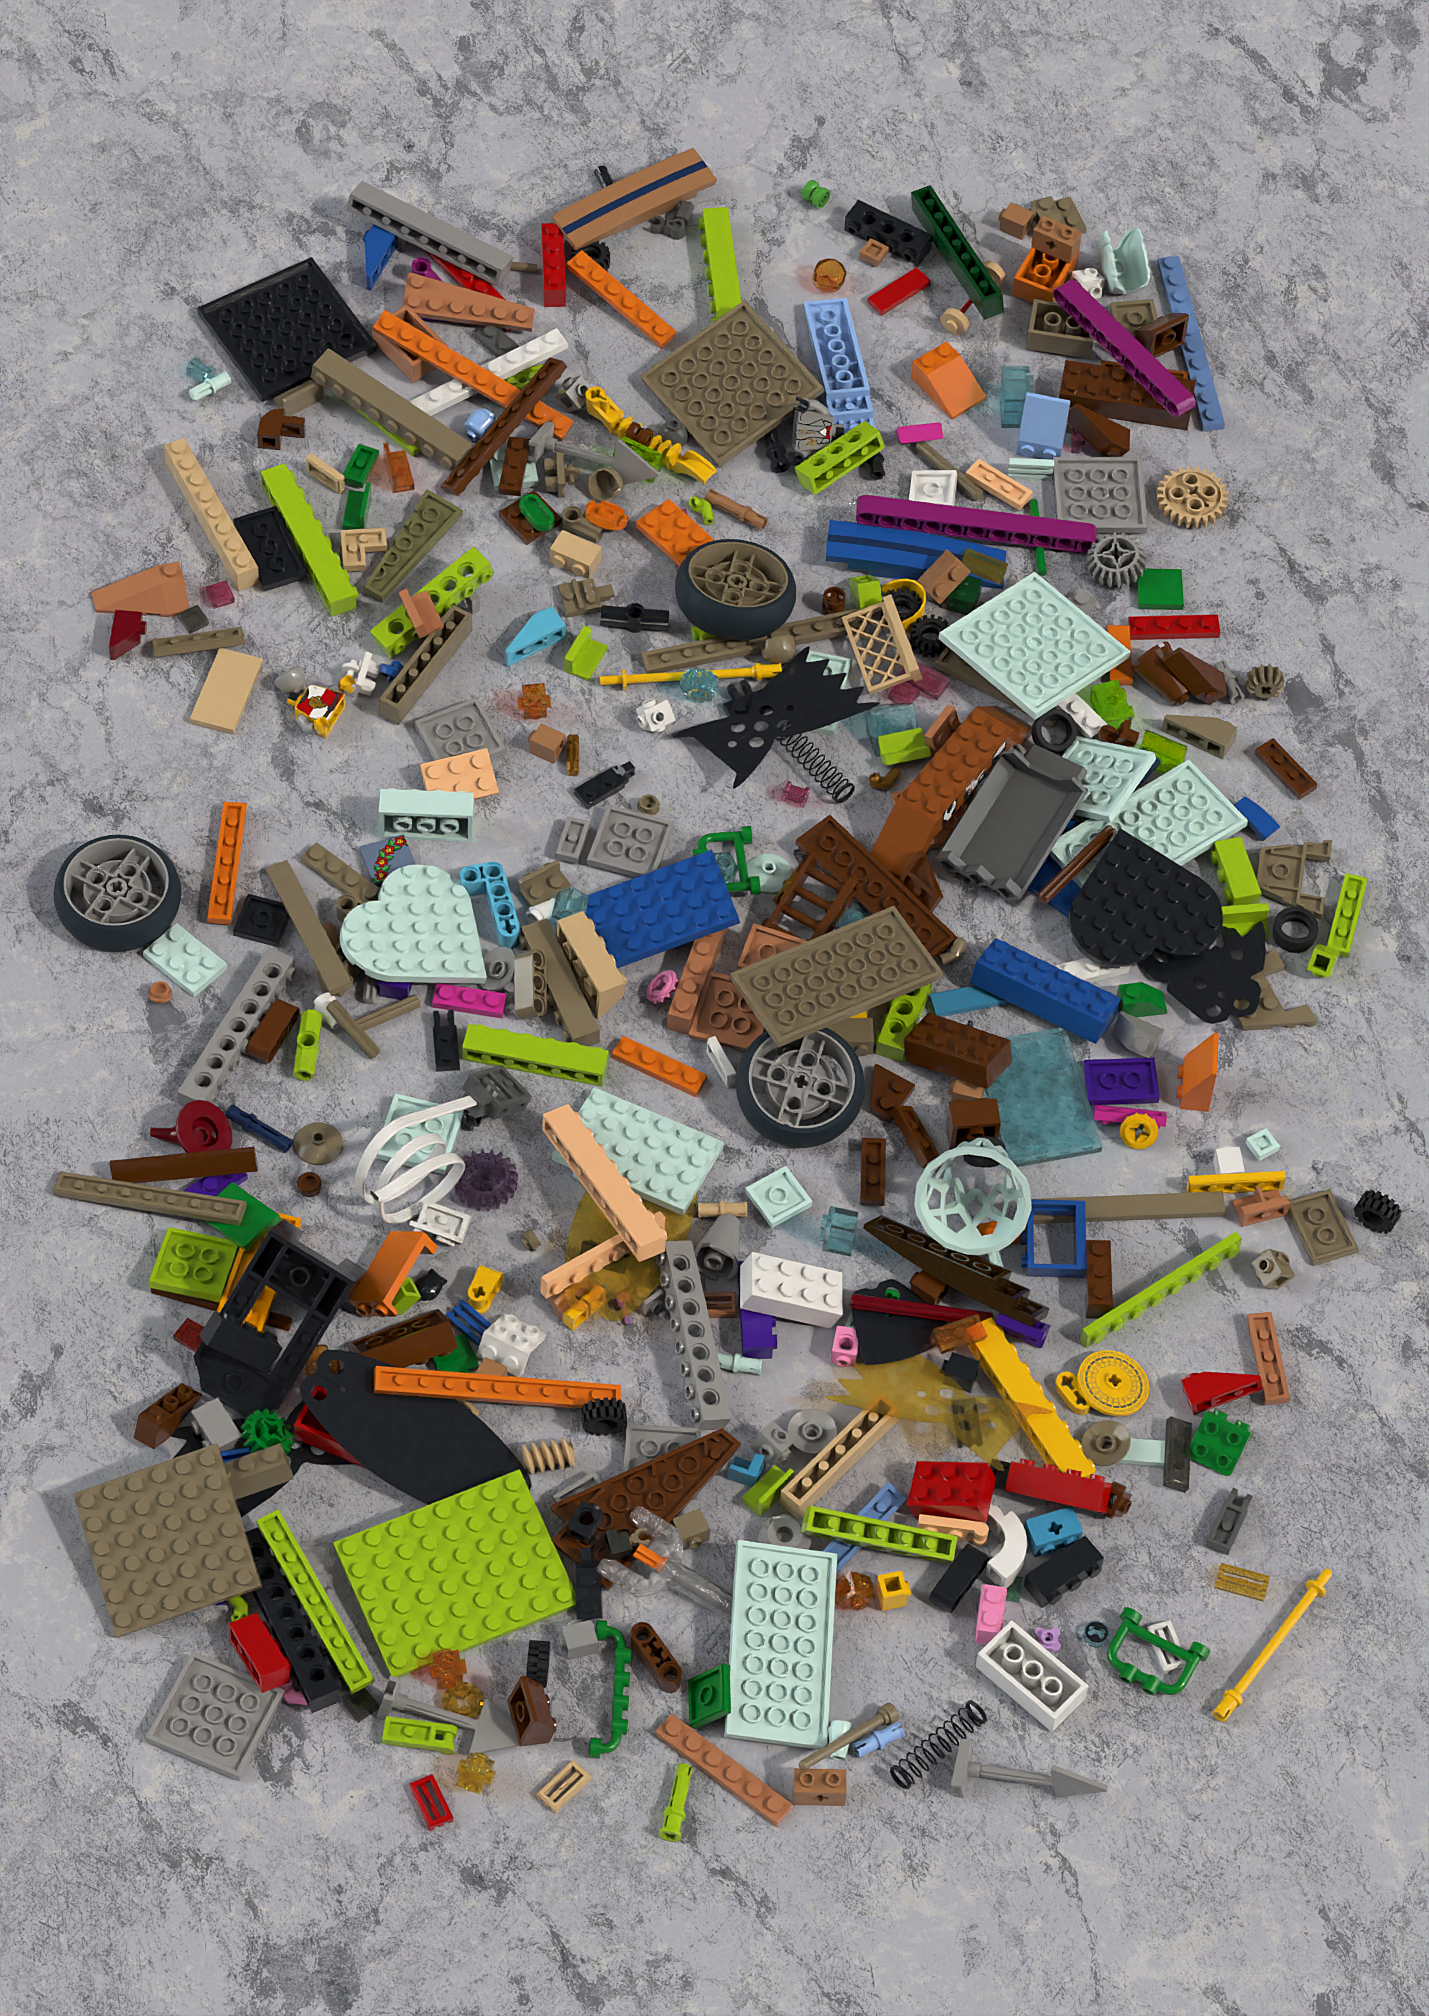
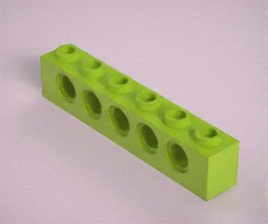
M473 546L414 595L425 590L428 591L432 602H437L434 606L441 618L452 605L457 606L463 599L470 597L479 586L491 579L494 575L492 565ZM403 604L370 630L373 641L390 659L403 652L405 647L413 640L419 639Z
M809 1506L805 1509L801 1534L943 1564L953 1562L958 1536L816 1506Z

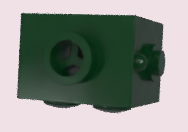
M967 575L947 596L946 610L964 615L971 613L980 598L983 579Z

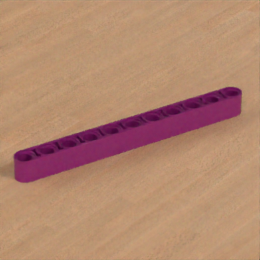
M862 495L856 500V521L862 525L1087 553L1091 549V544L1097 543V528L1090 523L873 495Z

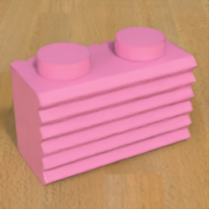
M982 1585L975 1643L987 1645L1002 1630L1007 1589L1005 1587Z

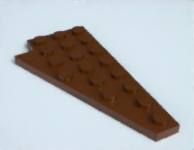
M721 1428L553 1504L550 1510L564 1521L566 1525L551 1541L558 1550L575 1564L576 1562H581V1548H591L593 1550V1561H599V1567L601 1568L602 1587L609 1591L637 1561L633 1555L638 1546H631V1556L611 1562L604 1539L605 1532L616 1528L617 1534L627 1531L628 1536H630L637 1529L646 1528L645 1534L639 1535L638 1538L642 1541L650 1540L647 1546L649 1548L672 1523V1519L676 1518L739 1450L741 1443ZM581 1501L587 1504L589 1502L596 1504L602 1509L601 1512L604 1513L603 1522L588 1546L566 1534V1526ZM584 1517L580 1520V1523L583 1525H590L593 1522L589 1517Z

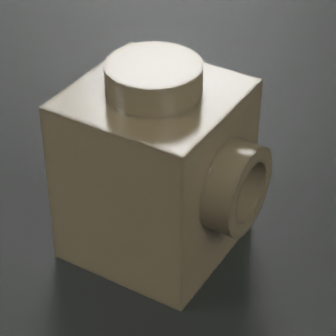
M700 1508L672 1519V1529L669 1530L670 1536L674 1544H679L681 1551L688 1548L696 1549L702 1543L709 1541L710 1528Z

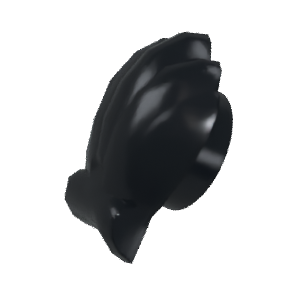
M430 1269L428 1274L415 1280L414 1284L421 1295L420 1299L431 1301L438 1296L442 1286L448 1281L434 1269Z

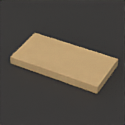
M219 648L191 714L190 723L234 734L262 668L263 658Z

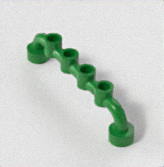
M596 1620L595 1633L599 1641H606V1636H609L616 1642L611 1739L608 1743H601V1738H590L589 1758L599 1759L600 1754L616 1750L620 1745L621 1734L626 1735L628 1729V1719H622L623 1711H628L629 1696L623 1695L624 1687L629 1688L630 1672H625V1664H630L631 1649L626 1648L625 1637L622 1632L615 1627L607 1626L606 1620Z

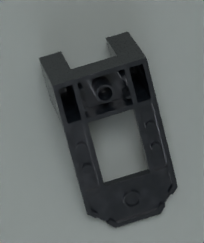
M284 1219L269 1230L220 1311L222 1314L228 1312L238 1319L237 1321L244 1323L265 1286H268L308 1311L272 1372H263L207 1346L204 1341L201 1342L193 1356L200 1378L201 1390L215 1399L218 1398L221 1403L244 1417L253 1414L256 1410L263 1412L265 1409H268V1411H271L281 1406L327 1328L343 1311L367 1271L348 1258H345L337 1265L299 1242L304 1231Z

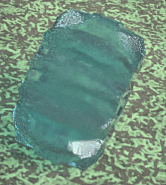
M698 668L694 670L687 669L680 680L681 694L686 696V699L694 700V702L700 701L704 703L705 700L712 701V698L716 697L718 693V676L713 675L712 671H705V668L702 670Z

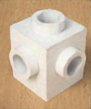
M1086 268L1085 270L1072 271L1071 279L1076 280L1095 299L1101 298L1105 286V278L1096 269Z
M650 698L643 701L642 706L636 708L638 714L636 719L643 730L657 733L663 731L666 728L665 725L676 721L668 699Z

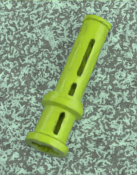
M680 1763L676 1767L668 1807L663 1811L664 1822L658 1832V1836L668 1842H678L681 1840V1825L686 1819L684 1806L693 1767L685 1763Z

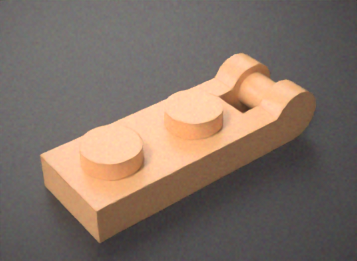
M919 1514L918 1528L958 1536L957 1542L961 1540L972 1541L978 1547H982L987 1543L989 1527L986 1523Z

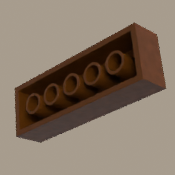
M1065 360L1059 398L1070 400L1071 408L1079 404L1110 419L1188 431L1191 409L1177 418L1173 417L1125 369ZM1175 377L1194 395L1196 380Z

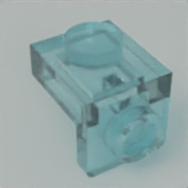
M730 852L714 853L725 883H732L738 871L734 858Z

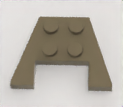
M1323 840V843L1317 844L1304 842L1303 845L1299 846L1286 844L1261 847L1256 877L1261 894L1290 907L1307 909L1317 919L1322 920L1325 897L1302 894L1301 888L1305 859L1329 862L1332 840Z
M1276 949L1271 950L1265 955L1263 971L1251 977L1261 987L1257 1010L1248 1016H1234L1242 1031L1273 1029V1026L1295 1028L1296 1025L1307 1024V1027L1316 1025L1317 1020L1308 1004L1284 1011L1265 978L1284 970L1285 965ZM1222 991L1221 994L1225 997L1226 993ZM1239 998L1235 1000L1234 1006L1237 1009L1244 1010L1249 1007V1002L1244 998Z

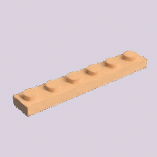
M660 1211L653 1214L659 1227L662 1226L665 1229L666 1217ZM617 1234L542 1276L540 1293L546 1299L554 1294H559L566 1287L580 1282L584 1277L593 1272L600 1271L609 1263L620 1260L631 1250L621 1236Z

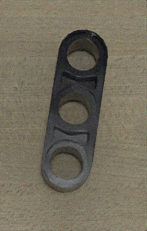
M966 1544L932 1590L929 1600L947 1612L952 1613L981 1575L989 1562L990 1556L971 1544Z

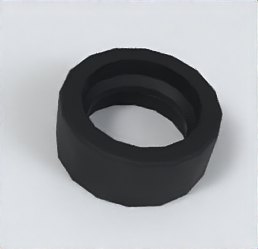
M1055 708L1035 719L1032 724L1031 735L1035 745L1057 754L1063 752L1074 743L1077 736V726L1069 713ZM1055 718L1065 725L1067 736L1062 743L1054 745L1045 740L1041 730L1046 720Z
M1292 906L1283 909L1277 914L1273 925V938L1281 949L1300 953L1307 951L1313 946L1318 933V921L1309 910ZM1289 921H1297L1308 928L1309 934L1306 937L1293 938L1283 932L1282 925Z

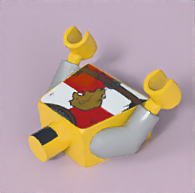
M345 675L339 683L333 685H310L303 695L293 691L290 693L287 704L295 707V720L305 734L316 733L326 739L346 707L345 692H353L351 685L356 684V681L351 675Z

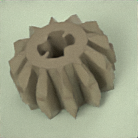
M1261 664L1260 667H1252V671L1247 672L1246 688L1252 697H1259L1260 700L1263 698L1270 700V697H1278V694L1283 692L1285 680L1283 672L1279 670V667H1272L1271 664L1267 666Z

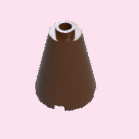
M1164 641L1163 644L1165 646L1160 648L1157 644L1137 659L1139 664L1136 667L1132 665L1131 670L1170 704L1181 706L1189 700L1188 695L1190 691L1163 662L1162 657L1173 651L1171 645Z

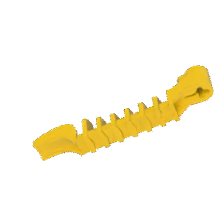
M598 386L589 388L585 393L587 412L601 420L610 434L614 433L618 436V439L624 440L626 431L633 422V418L629 416L624 419L623 410L619 409L605 394L604 389ZM660 435L653 437L647 450L644 451L638 448L639 452L643 451L647 454V457H652L657 460V463L667 466L668 470L672 469L676 474H688L704 485L716 473V468L700 454L693 450H687L683 456L681 444L677 443L672 446L670 440L662 443V436ZM628 443V445H630V446L633 445V446H635L636 448H638V446H637L636 444H629V443Z

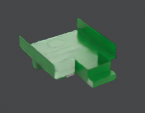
M463 1330V1334L455 1337L458 1348L453 1349L449 1355L432 1357L438 1371L470 1373L469 1369L479 1366L477 1357Z

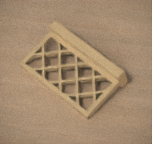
M891 594L883 597V602L842 617L870 695L911 679L914 682L923 679ZM883 610L884 615L880 622L870 619L873 613ZM856 619L863 621L859 630L851 628L848 622ZM868 623L877 626L873 635L863 632ZM882 628L891 632L887 641L877 637ZM860 636L870 640L865 649L856 645ZM874 642L884 645L880 654L870 651ZM888 647L898 650L894 659L884 656ZM867 655L877 658L873 667L863 664ZM881 660L891 663L887 672L877 669ZM895 666L904 668L906 674L898 677L891 675ZM874 673L884 677L881 683L874 686L871 685L870 681Z

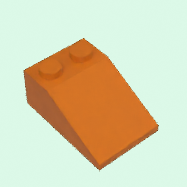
M947 341L912 362L911 379L952 420L986 400L985 393L965 361Z
M1213 1033L1185 1055L1183 1065H1178L1177 1079H1181V1085H1177L1176 1099H1180V1109L1209 1112L1217 1076L1219 1033Z

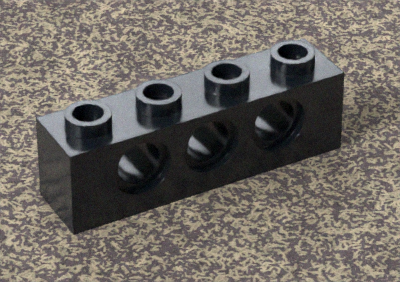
M857 200L845 216V231L867 242L870 238L889 247V253L897 255L917 266L921 264L932 248L933 235L863 201Z

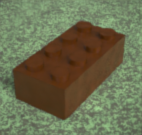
M929 1012L904 1038L906 1062L988 1089L1012 1063L1011 1040Z

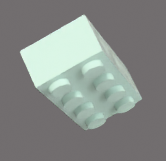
M380 789V838L388 839L404 834L405 839L473 842L474 793L466 791Z

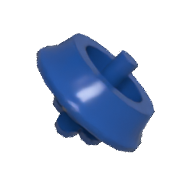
M398 660L392 661V665L380 664V674L387 677L386 681L391 682V680H394L404 668Z

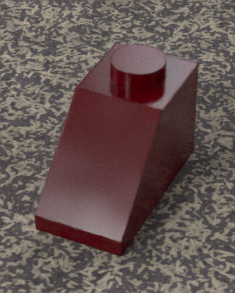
M115 610L109 642L110 660H116L141 644L142 635H146L147 621H143L142 612Z

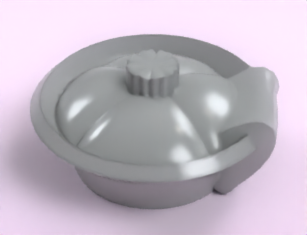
M780 1514L779 1516L770 1517L761 1523L762 1527L758 1534V1543L809 1550L811 1536L801 1534V1521L789 1515Z

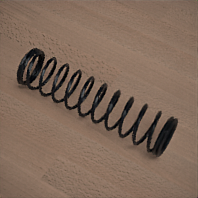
M787 721L783 723L778 729L783 730L786 726L790 725L791 722ZM800 734L791 743L789 741L793 736L775 738L777 741H780L781 746H786V751L791 752V756L797 758L799 764H803L804 770H809L810 776H815V781L820 782V786L826 789L827 794L832 795V799L836 803H843L851 797L855 790L853 783H848L849 779L841 780L843 773L835 774L837 771L836 766L828 769L831 765V760L822 763L825 760V754L817 757L820 749L815 748L812 750L814 743L809 742L806 744L808 741L807 736L800 738L802 735ZM789 737L787 743L783 744L782 741ZM806 738L805 742L800 747L794 750L796 745L802 739ZM795 743L792 750H788L787 746ZM812 744V746L810 747V749H809L807 752H805L804 754L800 755L801 752H802L808 745ZM802 748L798 756L793 755V752ZM818 750V752L813 758L806 761L810 754ZM808 754L803 763L799 761V758ZM823 756V759L816 766L812 767L815 761ZM814 759L809 769L806 768L805 764L811 762ZM829 762V765L822 772L818 773L820 768ZM819 766L815 775L811 774L810 770ZM835 768L834 772L829 777L824 779L826 774L830 770ZM824 773L821 781L816 779V776ZM841 774L840 778L835 783L830 785L831 781L836 776ZM830 779L827 787L822 785V782ZM847 781L845 785H843L841 788L838 789V791L835 792L837 787L842 782ZM837 784L833 790V793H830L828 791V788ZM852 786L847 795L837 799L842 791Z
M972 1700L966 1702L965 1708L958 1709V1715L952 1714L951 1721L946 1720L943 1723V1727L936 1728V1734L930 1733L928 1740L924 1739L921 1741V1746H915L913 1749L914 1753L908 1752L906 1759H899V1766L893 1765L890 1767V1774L900 1787L908 1790L911 1788V1784H915L911 1774L901 1767V1761H906L912 1772L917 1777L922 1778L921 1771L909 1761L908 1755H914L919 1765L925 1771H930L928 1764L916 1754V1748L922 1749L926 1758L933 1765H937L935 1757L923 1747V1742H929L936 1755L944 1759L942 1750L931 1741L930 1737L932 1735L937 1736L938 1741L946 1751L952 1752L948 1742L938 1735V1729H943L948 1739L954 1745L959 1746V1741L955 1735L945 1728L947 1722L952 1724L955 1732L962 1739H967L965 1732L953 1722L954 1716L959 1717L960 1722L968 1732L974 1733L971 1724L960 1716L961 1710H965L971 1721L978 1727L987 1722L984 1710ZM970 1704L978 1710L983 1720L973 1712ZM963 1721H965L968 1724L971 1730L964 1724ZM956 1727L962 1732L964 1737L958 1732ZM949 1734L955 1739V1741H956L957 1743H955V1742L952 1740V1738L949 1736ZM927 1753L932 1757V1759L934 1760V1762L929 1758V1756L927 1755ZM920 1760L925 1764V1766L927 1767V1769L922 1765V1763L920 1762ZM894 1770L904 1778L907 1785L898 1778Z

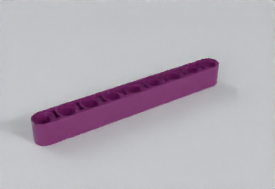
M1071 279L1054 289L1053 295L1056 302L1173 417L1177 418L1195 407L1196 401L1191 392L1076 280Z

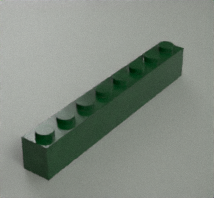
M929 185L912 191V211L926 232L933 235V243L983 319L985 320L1004 313L1002 292L932 186Z

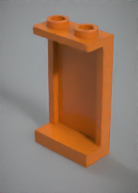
M424 1231L389 1232L349 1300L356 1308L357 1313L364 1317H396L398 1311L391 1303L419 1254H434L438 1247Z

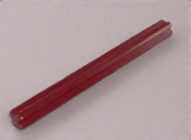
M852 1294L850 1297V1307L854 1309L973 1325L990 1317L993 1319V1313L860 1294Z

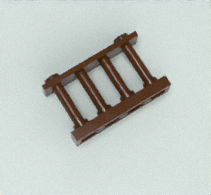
M809 855L806 861H801L797 868L796 877L770 918L767 917L761 926L798 937L778 926L785 914L813 929L814 934L810 940L834 930L858 892V880L849 876L846 882L843 881L842 883L816 870L814 868V857ZM808 876L836 890L838 895L834 901L831 900L829 902L802 888ZM796 895L824 909L826 914L822 921H816L790 907Z

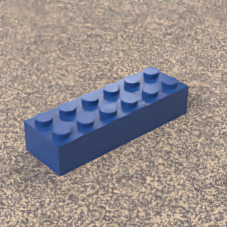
M997 938L992 941L976 961L970 980L971 984L1095 1044L1115 1020L1122 999Z

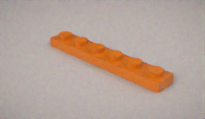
M581 250L567 262V269L662 349L676 336L677 331L584 251Z
M223 802L207 916L208 923L227 925L232 923L247 803Z

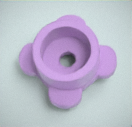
M1042 1627L1036 1629L1037 1642L1047 1651L1056 1652L1060 1649L1061 1644L1058 1642V1637L1060 1636L1059 1629L1045 1630Z

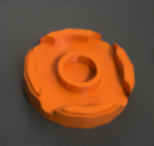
M593 500L587 503L584 515L591 523L609 530H622L626 527L629 516L624 514L625 511L620 506L608 501H601L599 504Z

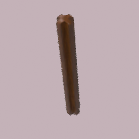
M1111 825L1106 826L1038 892V900L1043 904H1047L1115 837L1116 829Z

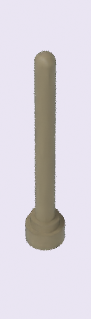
M889 1702L878 1708L876 1716L801 1760L798 1764L799 1768L806 1770L879 1725L889 1726L898 1721L899 1713L896 1707Z

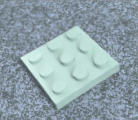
M395 1093L384 1127L401 1116L440 1104ZM464 1109L400 1130L384 1144L375 1158L390 1161L395 1153L406 1143L416 1137L429 1133L438 1134L445 1141V1154L452 1153L462 1124ZM435 1144L418 1150L403 1165L414 1167L422 1163L429 1156ZM448 1165L432 1172L445 1175Z

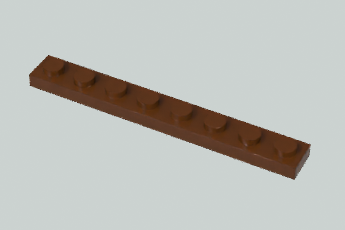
M549 357L441 484L440 487L444 492L459 496L466 489V486L479 474L482 467L493 457L499 447L507 441L510 434L519 427L521 421L534 409L538 401L547 394L549 388L562 376V373L567 368L564 361Z

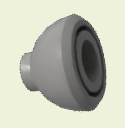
M293 667L276 678L274 683L276 687L287 693L293 691L299 694L304 691L305 675L302 667Z

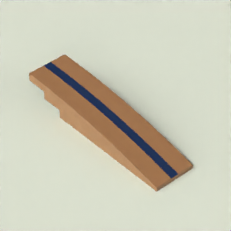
M691 148L625 177L553 214L551 218L558 225L560 231L574 250H577L653 219L654 216H660L677 209L682 200L686 201L694 198L698 191L715 185L717 178L696 150Z

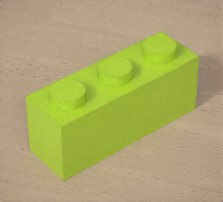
M1241 836L1214 841L1213 851H1210V860L1212 865H1216L1219 884H1222L1224 887L1223 895L1225 902L1229 903L1230 906L1258 904L1261 898V890Z

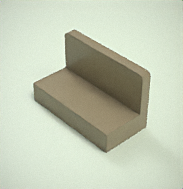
M310 379L275 397L274 404L278 409H284L285 416H292L323 399V385H319Z

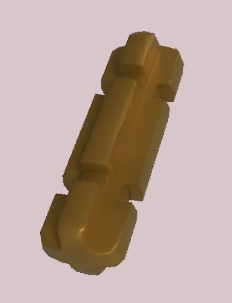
M569 734L567 736V775L577 776L579 774V736L577 734Z

